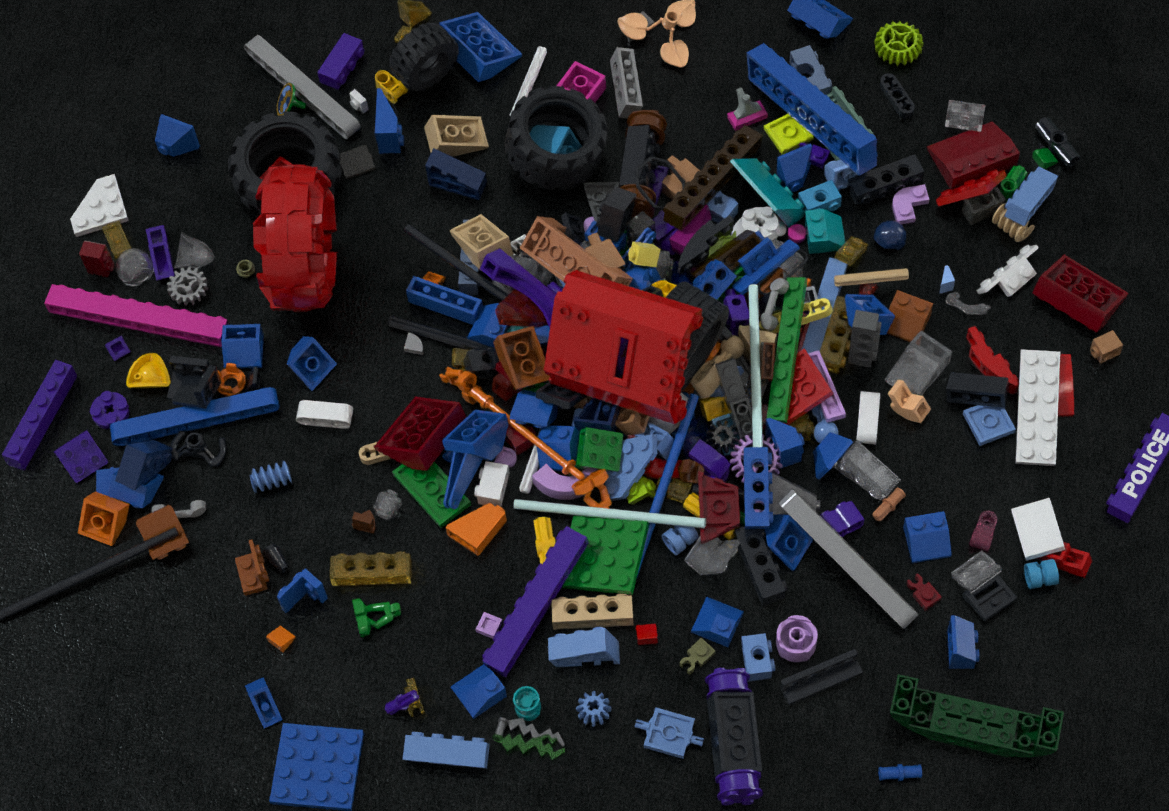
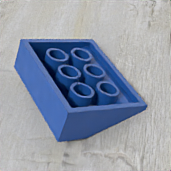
M478 12L439 23L458 44L459 54L457 62L478 82L494 77L522 57V53Z

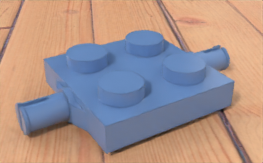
M655 708L653 717L649 722L637 719L635 723V728L646 730L647 736L644 748L684 759L686 749L690 743L702 747L704 738L693 735L692 729L695 718L660 708Z

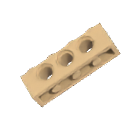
M618 594L611 597L598 595L592 598L578 596L573 599L558 597L552 600L553 630L633 625L632 595ZM610 607L617 608L615 612L608 611ZM591 608L597 609L595 613L588 612ZM571 609L577 610L575 614L568 613Z

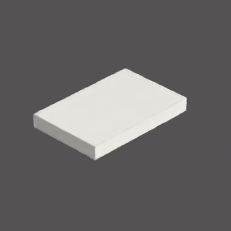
M1050 498L1011 509L1026 561L1065 550Z

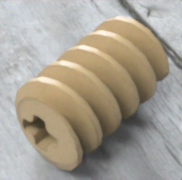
M1006 203L998 207L993 215L992 222L998 224L1000 229H1003L1005 233H1009L1011 238L1015 237L1016 242L1026 239L1035 227L1034 225L1027 227L1028 221L1023 226L1005 217L1007 211L1005 209Z

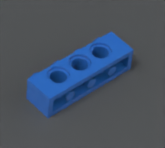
M744 447L745 529H769V523H773V511L769 512V504H773V492H769V484H772V472H768V465H772V453H768V447ZM755 464H760L764 470L761 473H756L752 467ZM761 484L764 490L757 493L753 490V486ZM756 503H761L764 506V510L756 512L753 506Z

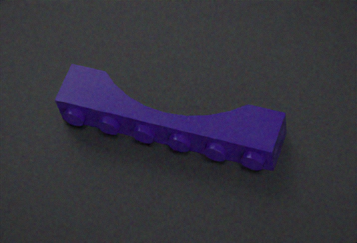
M500 248L486 254L480 270L492 280L511 286L530 298L543 312L550 327L556 294Z

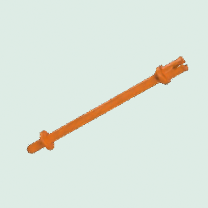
M477 386L472 388L469 396L480 403V407L506 414L509 425L561 465L564 475L571 473L578 480L585 478V475L575 467V460L567 461L523 425L515 423V420L510 419V415L494 403V398L491 395L485 394Z

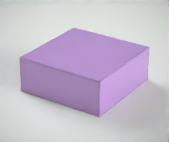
M484 612L476 627V632L493 639L503 621L501 618Z

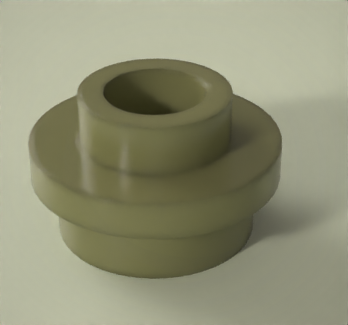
M242 260L238 263L236 271L239 276L247 278L254 274L255 266L249 260Z

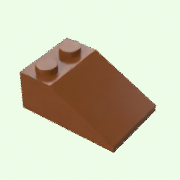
M534 326L496 337L493 343L498 358L515 390L549 381L550 376L544 372L545 357Z

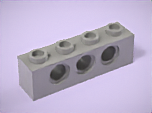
M617 47L610 59L619 118H628L632 112L641 110L643 104L634 49Z

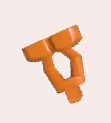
M447 367L445 375L442 373L439 375L443 382H449L452 385L458 386L462 391L465 401L470 404L477 403L475 399L469 396L470 391L475 386L483 391L480 386L476 385L477 377L475 374Z
M598 469L585 479L579 480L571 486L575 495L585 494L583 500L589 507L609 509V506L612 505L607 487L604 485L609 477L605 469ZM594 487L600 490L602 501L599 503L590 497Z

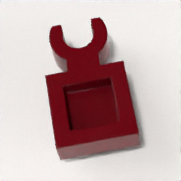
M916 574L915 579L918 583L914 584L911 580H907V586L909 589L915 590L913 597L926 611L939 602L942 597L929 582L924 585L922 577Z

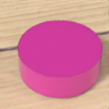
M800 224L790 226L788 229V239L794 243L803 242L806 239L805 227Z

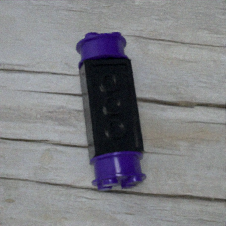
M716 668L714 673L709 674L705 678V683L709 685L707 705L715 781L719 784L720 790L717 794V799L721 801L722 805H732L734 803L751 805L754 804V800L763 796V790L759 788L762 766L754 695L748 688L747 681L750 679V674L746 672L745 668L730 670Z

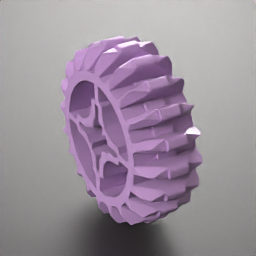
M748 435L745 436V441L739 439V445L735 444V451L730 454L734 457V459L730 460V463L736 464L732 467V471H739L736 477L738 478L742 475L743 479L741 482L743 483L744 466L741 459L744 460V453L742 451L744 447L753 446V435L752 440ZM768 437L766 441L763 440V447H768V453H772V465H768L771 467L768 472L778 475L780 472L776 468H782V464L777 462L780 459L777 456L779 449H774L775 444L771 445L769 443L771 438ZM753 466V467H752L753 471H754V472H757V470H758L759 467H755V468H754V466Z

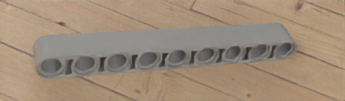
M260 35L255 36L244 45L246 52L284 86L287 83H293L295 95L345 139H348L361 128L355 117Z
M794 489L779 502V505L903 629L919 615Z

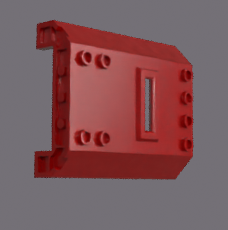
M578 270L566 274L563 280L566 284L562 292L558 291L554 298L544 365L545 374L550 376L549 382L672 424H676L684 419L687 413L685 408L686 401L682 400L680 393L685 383V377L683 376L684 370L688 365L687 353L691 347L690 335L691 332L702 325V309ZM621 338L629 341L623 378L615 377Z

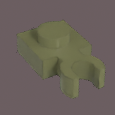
M700 638L687 651L689 657L683 658L680 661V666L683 667L685 664H690L691 667L687 669V673L691 674L694 672L696 664L702 667L716 654V651Z

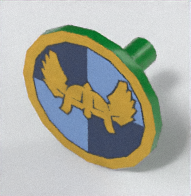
M287 83L281 90L277 102L278 116L284 115V111L289 112L292 106L300 109H305L306 107L305 102L297 100L293 83Z

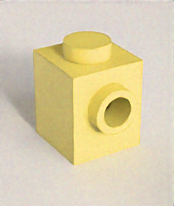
M632 242L628 252V260L636 265L657 267L661 249L653 244Z

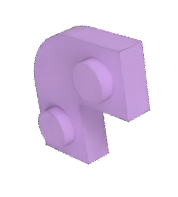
M925 184L903 188L894 195L892 209L897 222L901 224L915 222L912 206L929 204Z

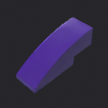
M164 225L146 229L156 280L166 279L170 276L175 277L166 228Z

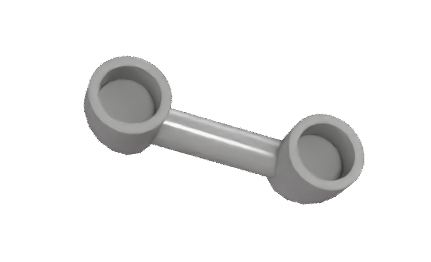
M778 278L771 283V293L765 313L760 317L762 327L769 331L774 330L778 324L777 318L772 315L778 293L785 294L789 289V282L783 278Z
M202 500L192 501L189 510L175 511L177 518H195L202 515L206 510V502ZM154 505L152 512L165 507V505Z

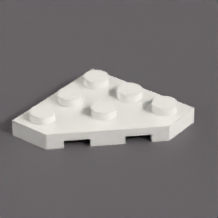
M115 174L97 179L70 218L76 237L129 221Z

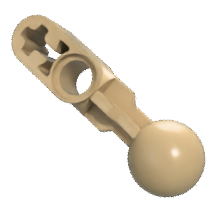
M732 335L727 341L723 340L720 345L721 354L715 356L713 360L704 363L691 379L690 383L701 399L711 396L720 385L715 364L731 358L738 359L743 355L745 345L740 337Z

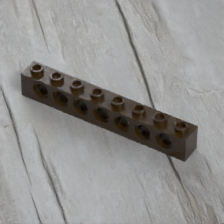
M746 125L737 130L733 138L727 140L723 148L715 153L711 161L708 160L701 171H697L692 181H688L681 192H677L674 199L665 205L663 221L682 231L738 172L730 161L732 159H750L760 149L763 135Z

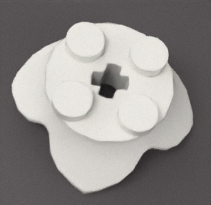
M768 206L755 207L744 211L743 216L734 225L732 234L736 231L737 237L747 229L754 232L759 230L763 237L769 238L775 246L777 237L783 236L786 233L787 227L776 216L772 208Z

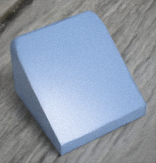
M948 265L944 268L940 293L951 291L954 288L955 279Z

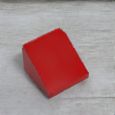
M656 624L636 625L638 645L658 643Z

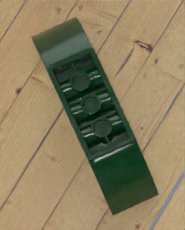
M898 674L890 714L899 724L927 737V739L1005 757H1040L1057 752L1064 715L1063 711L1043 707L1041 714L1036 715L917 688V678Z

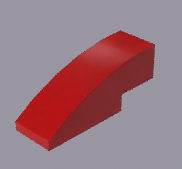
M1060 354L1058 417L1074 416L1071 354Z
M1063 542L1065 550L1037 558L1041 561L1054 559L1058 569L1084 578L1092 563L1090 553L1073 549L1069 543Z

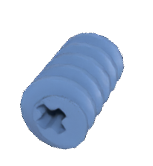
M285 461L282 462V467L275 463L274 469L267 465V471L261 466L259 473L253 468L252 475H250L254 493H257V487L264 491L265 485L270 490L273 483L277 488L280 486V481L284 486L287 485L288 479L292 483L289 467Z

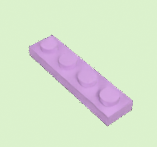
M820 351L808 353L834 393L819 404L826 422L845 418V410Z

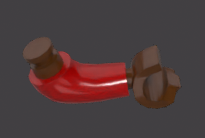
M657 457L653 461L650 460L644 468L646 471L643 475L648 478L661 479L667 460ZM690 459L677 460L671 479L680 478L683 482L698 484V471L704 472V468L698 462Z

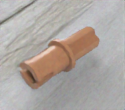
M897 487L887 498H884L882 500L883 503L872 514L874 519L880 522L891 511H894L896 509L895 506L906 496L904 491Z

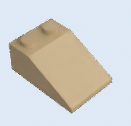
M431 115L424 126L430 152L435 148L453 157L488 149L489 147L481 117Z
M482 214L450 230L451 235L470 261L479 269L486 254L499 248L507 255H513L509 236Z

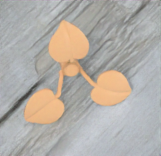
M681 0L672 3L668 7L664 18H660L649 27H647V19L639 13H629L619 17L618 25L628 38L641 40L645 38L646 31L662 23L665 29L670 30V43L662 45L660 55L666 63L682 68L688 61L689 51L687 45L682 40L673 42L674 27L676 24L680 27H689L694 23L696 18L695 0Z

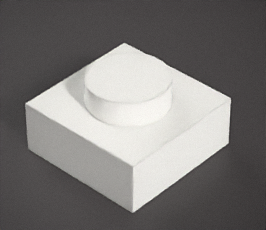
M355 89L350 92V104L355 110L358 109L363 114L368 111L366 99Z

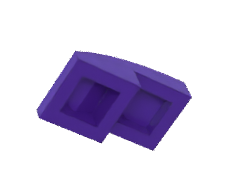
M701 439L698 440L688 455L704 466L706 472L718 479H721L731 466L720 453Z

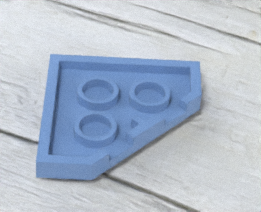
M650 434L623 440L620 470L618 472L606 470L609 477L605 482V486L611 501L626 499L630 493L629 489L634 482L637 483L646 471L644 468L650 460L653 461L657 456L656 435Z

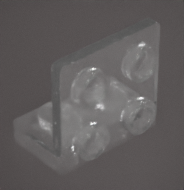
M699 537L684 561L700 575L719 574L725 571L728 561L737 553V547L741 542L738 539L722 541L717 537L705 544H701V537Z

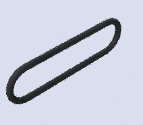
M800 249L796 251L803 253L805 255V260L796 269H794L785 278V280H787V278H790L807 262L808 256L805 251ZM774 269L764 279L758 282V292L761 295H766L768 293H764L760 290V284L765 279H767L776 269Z

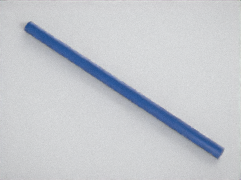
M691 393L685 407L687 409L686 416L679 424L649 513H660L699 396ZM656 523L649 524L639 571Z

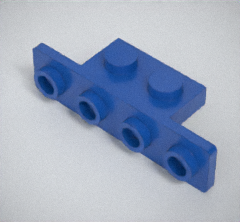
M765 238L738 260L746 275L732 285L733 289L741 295L749 291V285H756L770 272L778 268L786 259L793 256L800 247L789 239L776 249L769 238Z

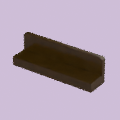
M747 229L711 254L705 261L693 267L688 274L694 278L702 275L706 270L707 264L715 259L721 261L732 271L740 265L738 260L761 241L754 231ZM721 269L716 272V278L721 276ZM706 284V285L704 286L703 290H705L706 288H708V287H709V284Z

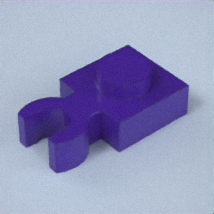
M800 143V147L807 145L806 143ZM813 144L811 164L823 169L830 156V150Z

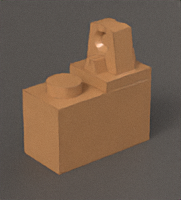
M674 156L667 159L684 179L685 183L691 182L697 171H700L686 158L682 161H679ZM670 170L672 174L667 175L662 181V192L673 200L676 193L682 191V183Z

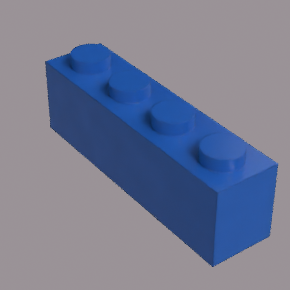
M413 276L406 290L408 302L474 325L483 306L481 299Z

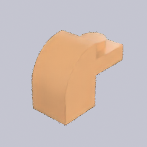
M897 380L888 392L892 400L891 408L907 420L921 423L931 410L924 396L912 394L903 380Z

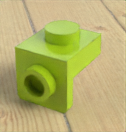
M642 476L629 489L628 503L634 505L648 496L654 498L656 494L655 483L651 479Z

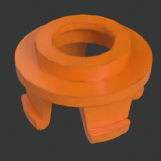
M227 363L226 369L218 371L221 384L217 391L224 396L237 395L246 385L244 373L234 363ZM234 378L238 381V384L231 388L230 386H224L225 381Z

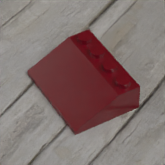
M989 122L927 146L928 152L951 190L964 185V182L968 180H976L983 177L991 170L997 169L1001 171L1016 166L1020 154L1012 139L994 122Z
M1063 255L1040 276L1032 292L1040 300L1048 302L1055 309L1066 313L1073 320L1081 322L1088 329L1098 332L1107 323L1128 295V292L1066 255Z
M415 397L374 448L412 469L427 471L445 449L442 440L466 418L460 402Z

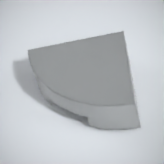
M408 332L404 352L423 355L421 340L416 335Z

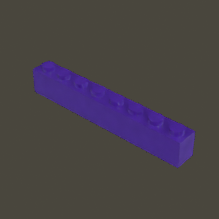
M568 526L565 527L564 531L561 530L556 537L557 542L554 547L548 549L546 553L547 558L543 564H539L535 571L536 576L527 583L525 587L526 592L517 599L512 614H508L504 620V627L495 634L493 645L491 648H487L483 654L484 665L505 678L552 604V600L557 596L589 544L586 536Z

